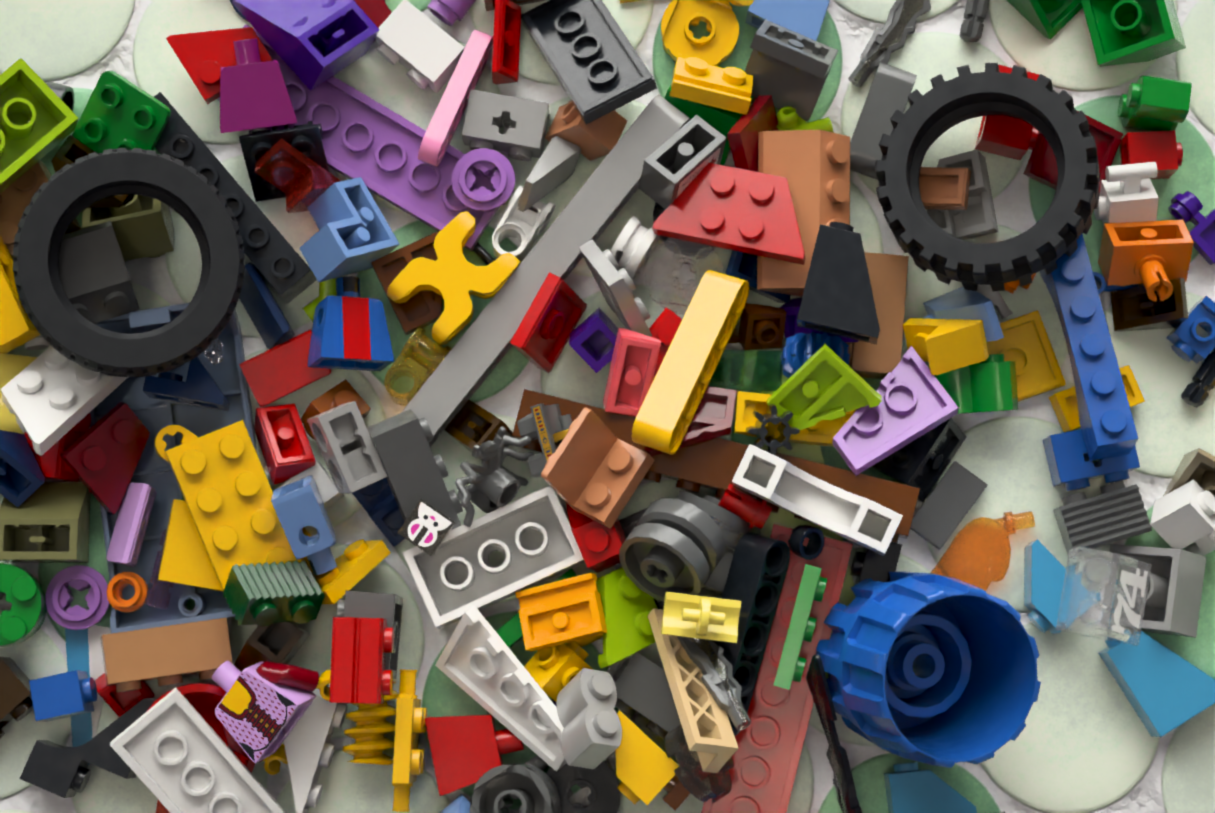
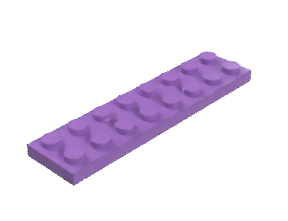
M254 29L273 61H278L297 119V123L289 124L290 129L296 125L308 124V121H313V124L321 123L323 130L322 142L329 167L349 179L361 177L369 191L436 231H441L461 212L468 211L475 218L476 228L464 247L473 251L499 207L491 212L473 211L459 202L452 187V172L457 161L465 154L449 145L441 163L437 167L418 160L420 145L426 133L424 129L334 76L310 91L257 30ZM284 125L277 126L278 130H284ZM265 127V129L272 131V127ZM473 169L477 180L473 190H478L483 186L487 190L490 189L493 193L494 190L490 179L494 174L489 173L484 176Z

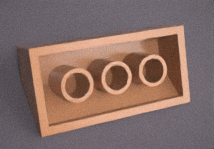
M824 130L758 132V172L787 178L806 260L805 264L802 265L757 255V290L802 297L820 224L829 226L830 222H841L850 225V136Z

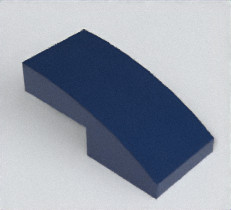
M386 478L352 493L393 547L408 537V530Z

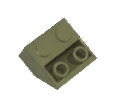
M44 482L18 508L4 497L0 507V561L7 563H88L91 492L83 482Z

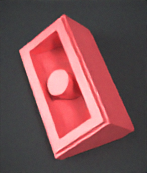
M618 328L603 398L605 412L637 416L653 382L661 340L629 329Z

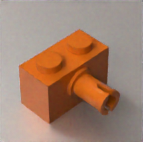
M1183 220L1104 223L1098 264L1107 286L1144 284L1146 294L1150 300L1157 301V296L1154 292L1156 291L1160 301H1164L1173 292V285L1169 280L1184 278L1185 282L1187 281L1194 242Z

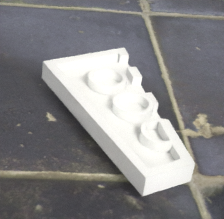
M472 606L463 614L435 666L557 772L566 764L561 748V735L564 727L559 720L557 707L476 606Z

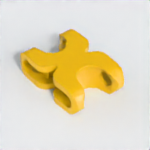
M468 211L458 214L436 235L433 244L438 258L436 261L424 257L413 259L391 282L387 290V296L392 301L400 304L407 302L420 291H433L441 295L444 300V311L433 324L431 331L432 338L438 345H445L450 342L472 320L474 309L470 296L473 295L482 299L493 298L521 263L516 256L510 253L502 254L487 266H476L468 262L463 255V248L476 228L475 218Z

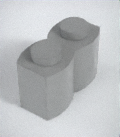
M583 668L557 696V714L564 727L561 735V748L569 766L595 769L621 744L622 727L619 717L614 710L617 702V691L614 680L609 672Z

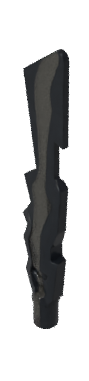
M816 654L812 657L806 680L829 744L826 755L834 774L833 784L836 788L837 800L842 813H862L856 796L847 752L840 745L834 721H837V716L822 660Z

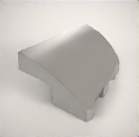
M977 149L939 159L937 167L968 168L971 171L967 210L928 209L927 213L932 220L945 232L961 240L998 232L985 157Z

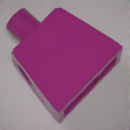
M257 38L233 41L237 65L221 67L220 132L228 133L297 123L278 61L261 62Z

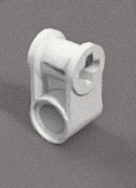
M519 186L510 199L505 213L492 235L493 253L496 259L502 254L510 253L522 262L528 255L537 237L547 226L556 205L551 202L545 204L538 201L524 212L518 210V203L524 188ZM507 237L517 238L521 242L520 247L513 252L504 251L499 245Z

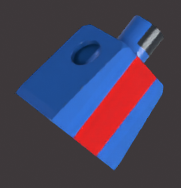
M339 277L336 279V296H327L315 308L308 367L381 371L394 362L383 303L379 299L360 297V279L358 277Z

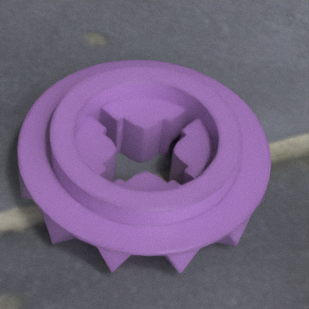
M487 148L472 150L463 155L454 166L452 172L453 191L459 202L473 211L491 212L493 209L505 205L508 198L514 192V169L509 160L498 151ZM473 169L484 176L489 173L494 174L490 179L494 190L493 193L490 189L487 190L483 186L478 190H473L477 183Z
M83 565L70 566L59 571L50 581L45 595L46 608L51 618L60 626L71 630H86L94 624L101 622L102 617L110 608L107 599L108 584L104 576L95 569ZM69 585L71 588L81 592L89 589V593L85 596V600L88 602L87 606L90 608L89 610L80 605L69 607L74 599L71 594L72 591L68 588Z

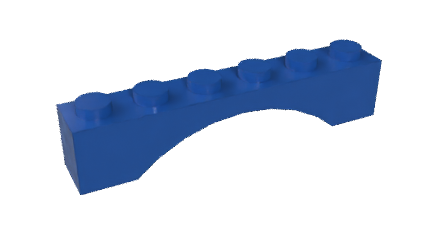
M1081 233L1077 239L1078 248L1070 257L1064 253L1056 260L1057 269L1048 275L1044 270L1039 272L1052 297L1062 326L1074 377L1080 427L1089 460L1093 461L1130 454L1138 440V435L1085 241Z

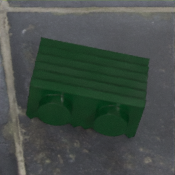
M289 560L285 564L283 561L278 564L275 561L271 564L266 562L263 565L260 562L256 565L251 563L248 566L245 563L241 566L235 564L231 568L223 591L224 598L226 597V602L229 603V609H232V614H235V620H238V626L257 624L258 626L265 627L273 623L294 621L298 624L307 623L310 620H316L325 597L305 560L300 563L297 560L291 563Z

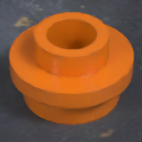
M122 572L115 575L107 587V599L110 605L124 613L137 611L145 604L148 597L146 581L140 575L133 572ZM128 585H132L135 590L134 596L129 600H125L122 595L123 589Z

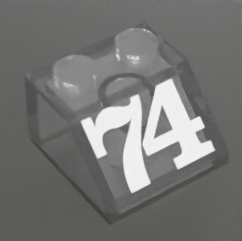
M1080 546L1070 549L1056 630L1139 646L1152 565L1112 552Z

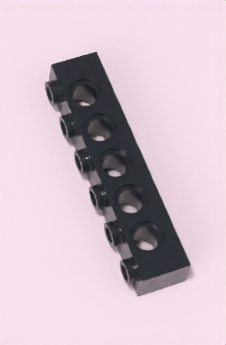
M159 92L154 98L170 108L171 116L155 148L161 155L164 153L183 161L184 165L188 167H193L203 174L211 185H214L219 190L236 218L243 240L245 255L288 304L317 280L314 273L164 95Z

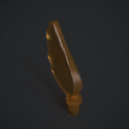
M1010 511L1004 512L1002 518L980 517L971 520L956 534L930 574L956 578L986 591L991 581H1001L1009 568L1011 555L1009 535L1015 534L1016 530L1035 527L1032 511L1012 514Z

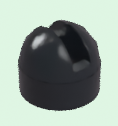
M798 525L791 531L793 533L790 539H788L789 549L796 556L806 560L818 557L824 547L822 531L810 525ZM805 538L809 539L807 546L803 545Z

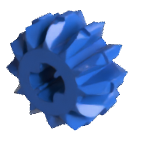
M813 331L810 334L800 332L795 336L788 337L782 352L781 365L783 366V375L790 378L824 344L849 365V345L838 336H828L827 333L817 334Z

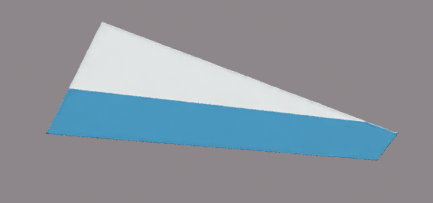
M93 625L86 630L65 628L68 672L75 670L88 672V678L92 677L94 681L105 673L100 637L104 634H111V628ZM98 693L97 701L93 702L94 712L71 716L73 747L83 745L96 736L104 701Z

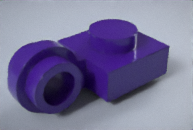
M1186 191L1184 194L1178 193L1171 199L1172 204L1168 207L1169 212L1176 220H1183L1185 224L1190 221L1195 225L1189 231L1194 242L1193 247L1212 265L1215 263V209L1211 210L1204 217L1199 212L1203 205L1193 193Z

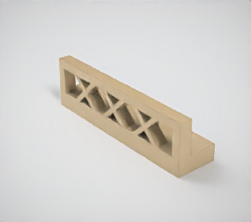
M653 608L648 614V619L689 751H697L704 772L718 773L738 749L726 711L717 705L701 680L702 671L690 659L677 636L661 634L663 610ZM690 638L708 656L703 639Z

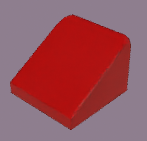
M105 673L95 680L97 693L119 717L142 699L155 696L146 681H141L142 689L117 692L116 685L106 686Z

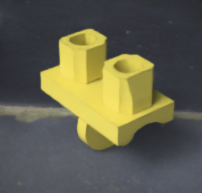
M665 592L661 634L737 643L741 601Z

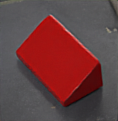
M495 0L492 83L496 85L518 82L522 7L510 0Z
M311 329L239 364L260 407H264L332 372L329 368L308 367Z
M295 403L256 408L254 430L273 485L282 483L315 465L316 460Z

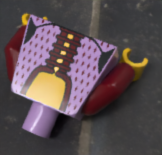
M229 660L221 664L212 675V680L227 693L215 708V715L221 722L229 748L251 759L255 764L265 761L264 768L268 774L275 775L279 773L280 761L288 764L285 745L282 743L316 698L313 691L319 689L322 698L329 701L330 687L326 685L330 683L331 669L324 671L319 677L317 671L271 661L258 662L245 668L242 672Z

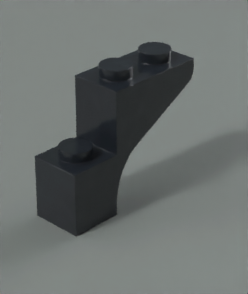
M158 698L142 699L83 745L67 747L49 740H36L20 779L63 798L74 797L76 792L81 793L86 787L91 775V770L87 769L89 763L126 779L135 778L136 774L110 746V742L140 718Z

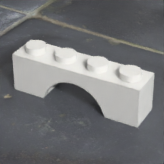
M749 444L732 480L733 486L882 556L885 555L903 515L874 501L818 479L788 461Z

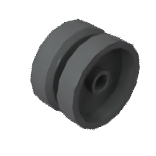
M661 498L652 502L637 526L633 528L619 549V558L625 574L639 589L651 597L664 602L665 592L698 595L709 579V575L712 574L726 553V540L720 527L714 520L695 505L680 499Z

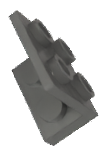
M765 19L754 35L750 46L753 51L745 69L746 74L753 75L751 95L754 96V99H757L759 95H772L775 108L780 110L787 106L796 109L799 117L808 121L814 111L838 50Z

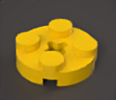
M673 0L666 8L662 17L661 36L663 49L675 62L677 57L685 59L696 57L706 61L709 65L719 67L722 62L731 56L738 41L739 23L732 11V6L727 0ZM700 21L707 24L706 30L710 32V35L708 37L702 36L701 39L694 38V33L689 30V27L691 25L698 26Z

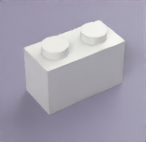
M403 0L379 27L380 31L375 37L379 45L377 51L385 60L392 65L399 62L409 70L406 75L413 83L423 90L428 86L436 93L452 77L465 47L407 0Z

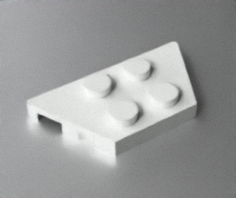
M50 346L1 388L2 400L10 413L16 416L17 424L22 432H26L32 440L33 449L42 456L128 377L110 376L91 371L70 361Z

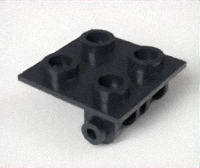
M308 121V124L296 125L291 129L289 124L284 125V130H278L277 126H273L272 131L270 129L256 132L249 130V134L239 136L256 202L325 192L332 185L322 142L323 130L321 123L313 124V121Z

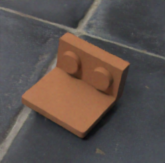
M585 407L578 418L571 423L568 433L555 453L548 458L545 468L541 472V477L573 510L611 529L655 460L649 453L618 439L594 411Z

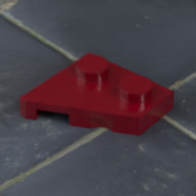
M119 402L62 452L60 456L106 511L115 514L121 505L150 432L126 403Z

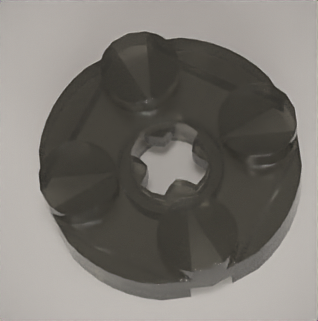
M680 724L667 733L664 742L667 757L669 758L675 754L680 766L674 772L683 786L695 798L702 802L712 798V803H716L730 793L732 781L729 770L734 767L732 757L718 773L704 772L697 751H689L682 725Z

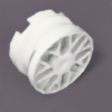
M635 216L631 217L619 234L611 249V253L621 269L624 268L632 280L635 279V274L640 273L649 259L648 256L655 248L660 235L654 234L652 227L648 229L643 225L641 226V221Z

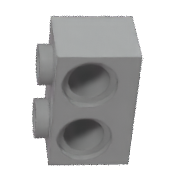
M355 401L341 404L307 419L339 494L353 493L388 477Z

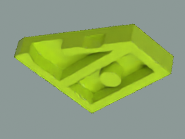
M824 344L768 398L767 405H776L779 416L786 411L792 412L793 416L787 423L802 430L815 426L821 420L831 421L844 417L846 412L869 405L872 408L878 406L882 402V396L832 349Z

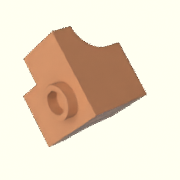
M569 101L567 104L559 107L545 139L550 142L553 137L558 136L576 144L581 148V154L591 161L610 153L618 143L627 120L614 110L585 124L573 103Z

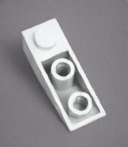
M319 689L313 691L316 698L284 740L296 813H308L310 807H317L323 789V784L317 783L322 767L329 768L336 745L330 743L335 727L341 729L348 709L346 704L329 703V701L323 699Z

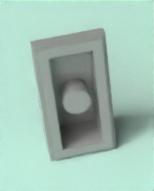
M558 136L551 139L525 182L518 203V210L526 211L564 183L573 174L581 153V148L578 145Z

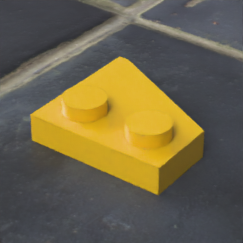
M364 539L355 541L345 549L344 554L335 559L336 568L315 576L325 594L322 604H335L345 595L346 591L352 589L391 553L382 540L364 541Z

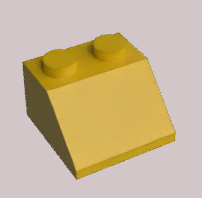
M619 710L617 715L622 727V740L620 746L615 750L616 777L621 782L617 789L634 805L640 799L648 805L681 767Z

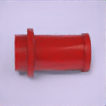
M732 484L728 485L718 506L750 523L748 526L750 529L754 526L762 529L773 509L766 504V500L763 499L761 502L733 487Z

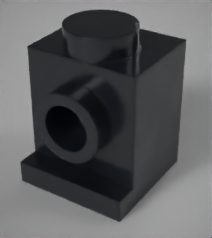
M890 542L884 556L865 547L863 552L856 551L850 575L856 576L854 585L864 579L889 582V572L896 571L902 544Z

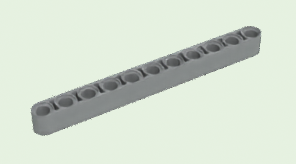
M661 95L655 96L401 412L403 413L411 409L418 419L425 417L434 437V440L428 442L430 448L512 347L510 341L548 273L550 272L561 277L563 280L568 277L583 258L578 247L590 240L596 242L639 188L644 160L691 120Z

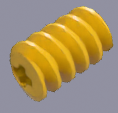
M392 689L391 696L384 695V704L351 703L357 706L358 710L346 713V719L357 723L356 727L344 730V735L355 740V743L343 746V752L354 756L353 760L347 762L380 765L393 764V758L383 754V751L394 748V741L384 737V734L395 731V724L386 721V717L396 715V708L388 705L387 701L396 699L399 692Z

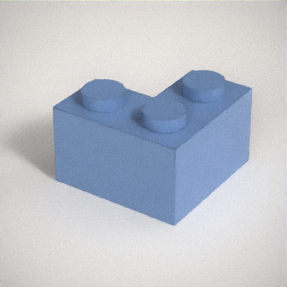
M361 177L332 184L307 207L319 231L299 249L317 281L323 282L373 268L371 265L372 261L388 255L400 244Z

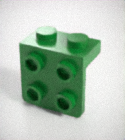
M112 70L105 71L101 74L72 136L98 154L103 153V150L126 148V150L140 148L153 151L171 116V111L168 106Z

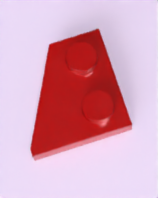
M252 27L177 34L166 38L207 104L220 97L221 67L237 65L233 41L257 38L261 62L273 61Z

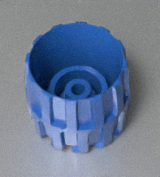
M906 571L889 572V582L864 579L851 587L856 598L848 606L836 603L831 608L824 621V624L832 629L830 640H819L816 648V654L821 657L824 671L828 673L827 683L835 712L841 715L843 722L849 729L881 749L897 756L947 768L953 767L958 762L982 763L993 758L994 752L1008 741L1016 740L1026 727L1025 720L1033 702L1038 700L1041 684L1037 677L1039 651L1035 638L1028 635L1020 622V613L1007 601L989 595L979 587L956 578L937 574Z

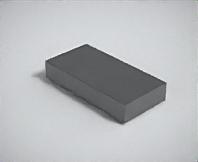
M954 461L913 516L910 529L940 550L988 484Z

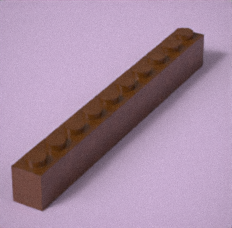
M524 389L512 434L514 438H522L517 421L532 413L531 406L544 403V405L559 404L561 415L571 414L572 421L578 418L585 407L594 411L618 439L644 451L645 446L634 443L631 437L636 417L605 412L602 408ZM714 438L680 448L673 455L662 453L652 456L655 461L643 480L660 483L661 477L677 480L676 488L699 493L700 487L716 490L715 497L722 499L728 485H733V477L749 445L722 438ZM539 439L531 441V443L524 447H520L537 453L542 452ZM776 453L777 457L788 461L818 479L847 492L865 497L903 515L891 543L897 544L899 537L907 539L920 488L861 473L855 476L849 470ZM733 486V487H735V488H737V489L743 491L744 493H746V494H748V495H750V496H752V497H754V498H756L757 500H759V501L762 502L763 499H761V498H759V497H757V496H755V495H753V494H751V493H748V492H746V491H744V490H742V489H740V488H738V487H736V486ZM767 501L766 504L773 508L771 512L778 513L779 507ZM794 514V518H797V519H800V520H804V521H808V520H806V519H804V518H802V517H799V516H797V515Z

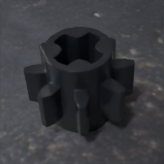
M770 404L769 413L762 415L757 411L753 412L754 417L757 419L755 426L747 427L746 431L750 434H756L758 439L753 443L754 446L761 449L766 444L768 452L775 456L778 447L784 446L788 450L793 449L788 440L791 434H798L799 429L789 426L787 423L793 416L792 412L786 411L781 416H778L777 408L774 404ZM768 422L775 425L779 422L781 423L777 428L781 433L778 438L775 439L771 436L764 438L768 433L765 428Z

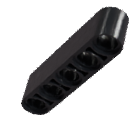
M747 532L738 540L722 599L741 601L737 643L713 641L724 649L722 655L733 665L732 677L742 687L741 702L747 714L790 561V549L787 543L754 532ZM708 648V657L722 680L728 700L732 702L730 691L725 685L726 670L715 662ZM728 715L734 736H736L743 729V724L740 730H736Z

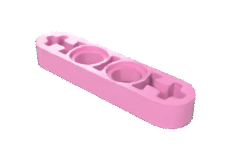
M477 30L472 32L423 137L418 152V160L436 167L441 163L467 107L470 90L475 89L493 47V36Z

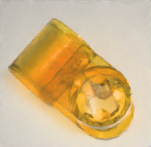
M421 327L417 328L410 336L384 378V385L390 399L401 406H407L452 350L449 346L442 347L425 335L426 330ZM402 376H408L414 380L413 388L405 394L393 390L394 382Z

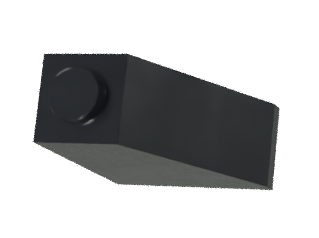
M830 222L829 226L820 224L797 317V326L877 345L880 328L861 234L853 232L854 227L841 222Z

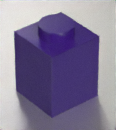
M598 308L570 333L569 345L595 373H598L612 360L618 327Z

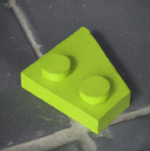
M622 566L597 578V589L601 595L607 633L603 634V654L598 655L600 668L608 667L655 643L648 614L653 608H658L653 597L639 589L625 574Z

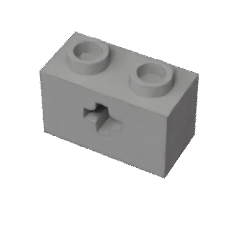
M471 89L462 130L464 145H469L471 151L487 148L508 152V157L519 161H531L532 157L540 158L550 115L549 103ZM504 122H511L512 128H508L506 134H500L499 128L504 126Z

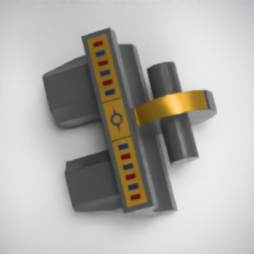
M544 403L531 406L532 413L517 421L520 436L522 438L530 436L532 438L531 441L539 439L541 445V453L528 457V466L532 477H541V472L545 468L548 458L555 453L573 422L571 414L561 415L559 404L544 405Z

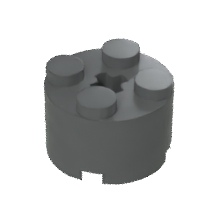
M528 764L500 765L487 771L477 781L470 804V813H510L509 807L513 805L512 797L513 799L520 798L522 805L519 807L520 813H561L560 796L553 780L541 769Z

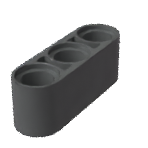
M882 62L879 63L850 141L851 171L878 180L875 174V162L882 158V151L879 147L882 134L890 136L893 130L890 118L896 110L904 113L908 96L911 94L917 77L916 74Z

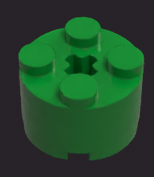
M0 563V600L6 594V601L12 603L10 611L3 610L0 616V646L9 647L26 641L41 628L46 617L47 608L44 590L31 573L11 564Z

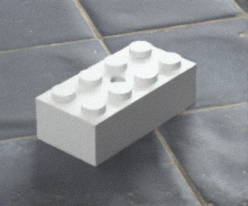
M550 485L473 520L470 527L461 525L437 536L436 541L428 547L418 545L402 552L432 621L438 629L461 620L465 611L474 605L480 611L515 595L517 591L533 587L585 563L572 533L570 523L554 489ZM493 551H500L504 555V562L500 566H492L489 563V555Z

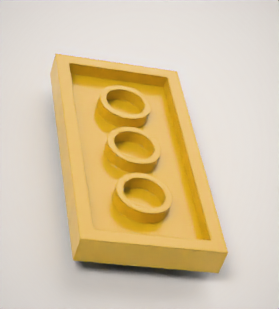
M243 420L165 451L223 591L231 568L235 564L241 566L245 563L248 566L251 563L256 565L259 562L262 565L266 562L271 564L274 561L277 564L281 561L285 564L289 560L291 563L296 560L299 563L301 562V559L295 558L271 502L273 491Z

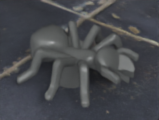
M500 427L493 441H486L480 446L474 445L472 456L481 459L482 466L462 462L460 467L467 476L458 478L455 481V485L459 490L457 496L461 501V506L466 510L464 525L467 527L472 525L475 513L472 503L485 513H490L511 502L516 496L520 485L526 486L529 483L526 478L514 474L502 466L506 456L519 461H527L528 457L535 455L533 452L521 453L505 447L506 444L524 447L531 443L532 438L530 436L516 439L505 435L506 428Z

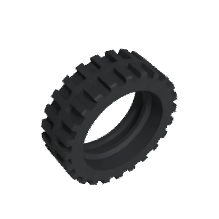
M985 63V72L971 73L969 65L957 67L958 77L944 81L942 74H939L930 79L933 89L924 95L916 89L908 96L910 108L905 113L896 110L890 118L893 130L890 136L882 134L879 143L882 158L875 162V174L879 181V187L876 188L878 200L899 246L904 253H909L915 265L924 272L927 269L931 270L936 274L939 281L948 285L951 280L962 282L965 290L977 291V284L991 285L993 292L1005 291L1004 283L1019 280L1022 287L1033 283L1031 275L1041 270H1044L1048 275L1057 269L1056 260L1064 253L1070 257L1078 248L1077 239L1081 233L1087 235L1092 225L1091 215L1093 209L1098 207V188L1100 182L1094 136H1091L1088 120L1083 111L1077 112L1074 108L1073 98L1065 90H1062L1059 94L1054 91L1051 79L1040 74L1035 81L1027 77L1025 67L1013 65L1011 74L1002 73L999 71L998 63ZM1002 115L1023 120L1036 128L1051 146L1057 162L1058 182L1056 192L1044 216L1024 233L994 243L967 242L945 232L929 216L920 195L919 174L921 164L929 147L945 131L971 118Z

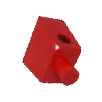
M492 715L424 718L440 796L476 783L487 771L503 765V754L524 750L523 742L507 728L496 731Z

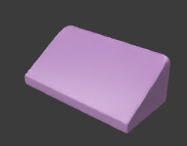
M129 483L121 502L106 555L108 561L130 567L137 565L157 493L156 489L144 483Z

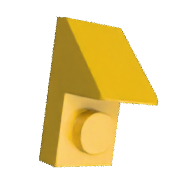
M909 318L903 324L907 350L912 345L924 362H929L931 375H939L987 360L989 357L982 320Z

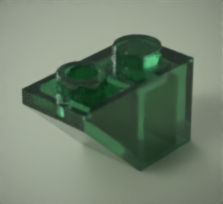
M724 350L708 386L737 391H776L782 385L781 362L783 351Z

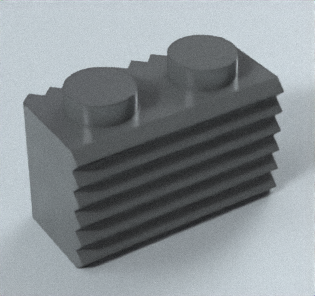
M1123 480L1101 486L1100 491L1102 495L1087 499L1085 492H1080L1061 498L1063 506L1053 511L1068 556L1152 531V526L1149 523L1147 511L1144 508V502L1142 501L1137 484L1125 487Z

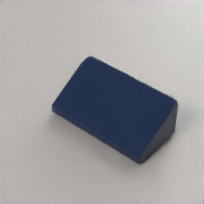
M246 264L239 299L266 347L271 349L294 338L295 333L259 270L254 264Z

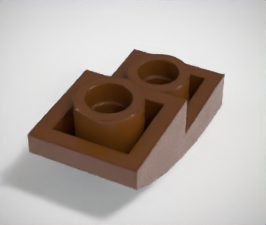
M746 303L728 343H740L744 350L782 348L787 312L782 308Z

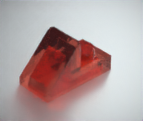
M282 138L255 163V173L286 193V211L288 213L309 211L307 208L332 184L341 181Z

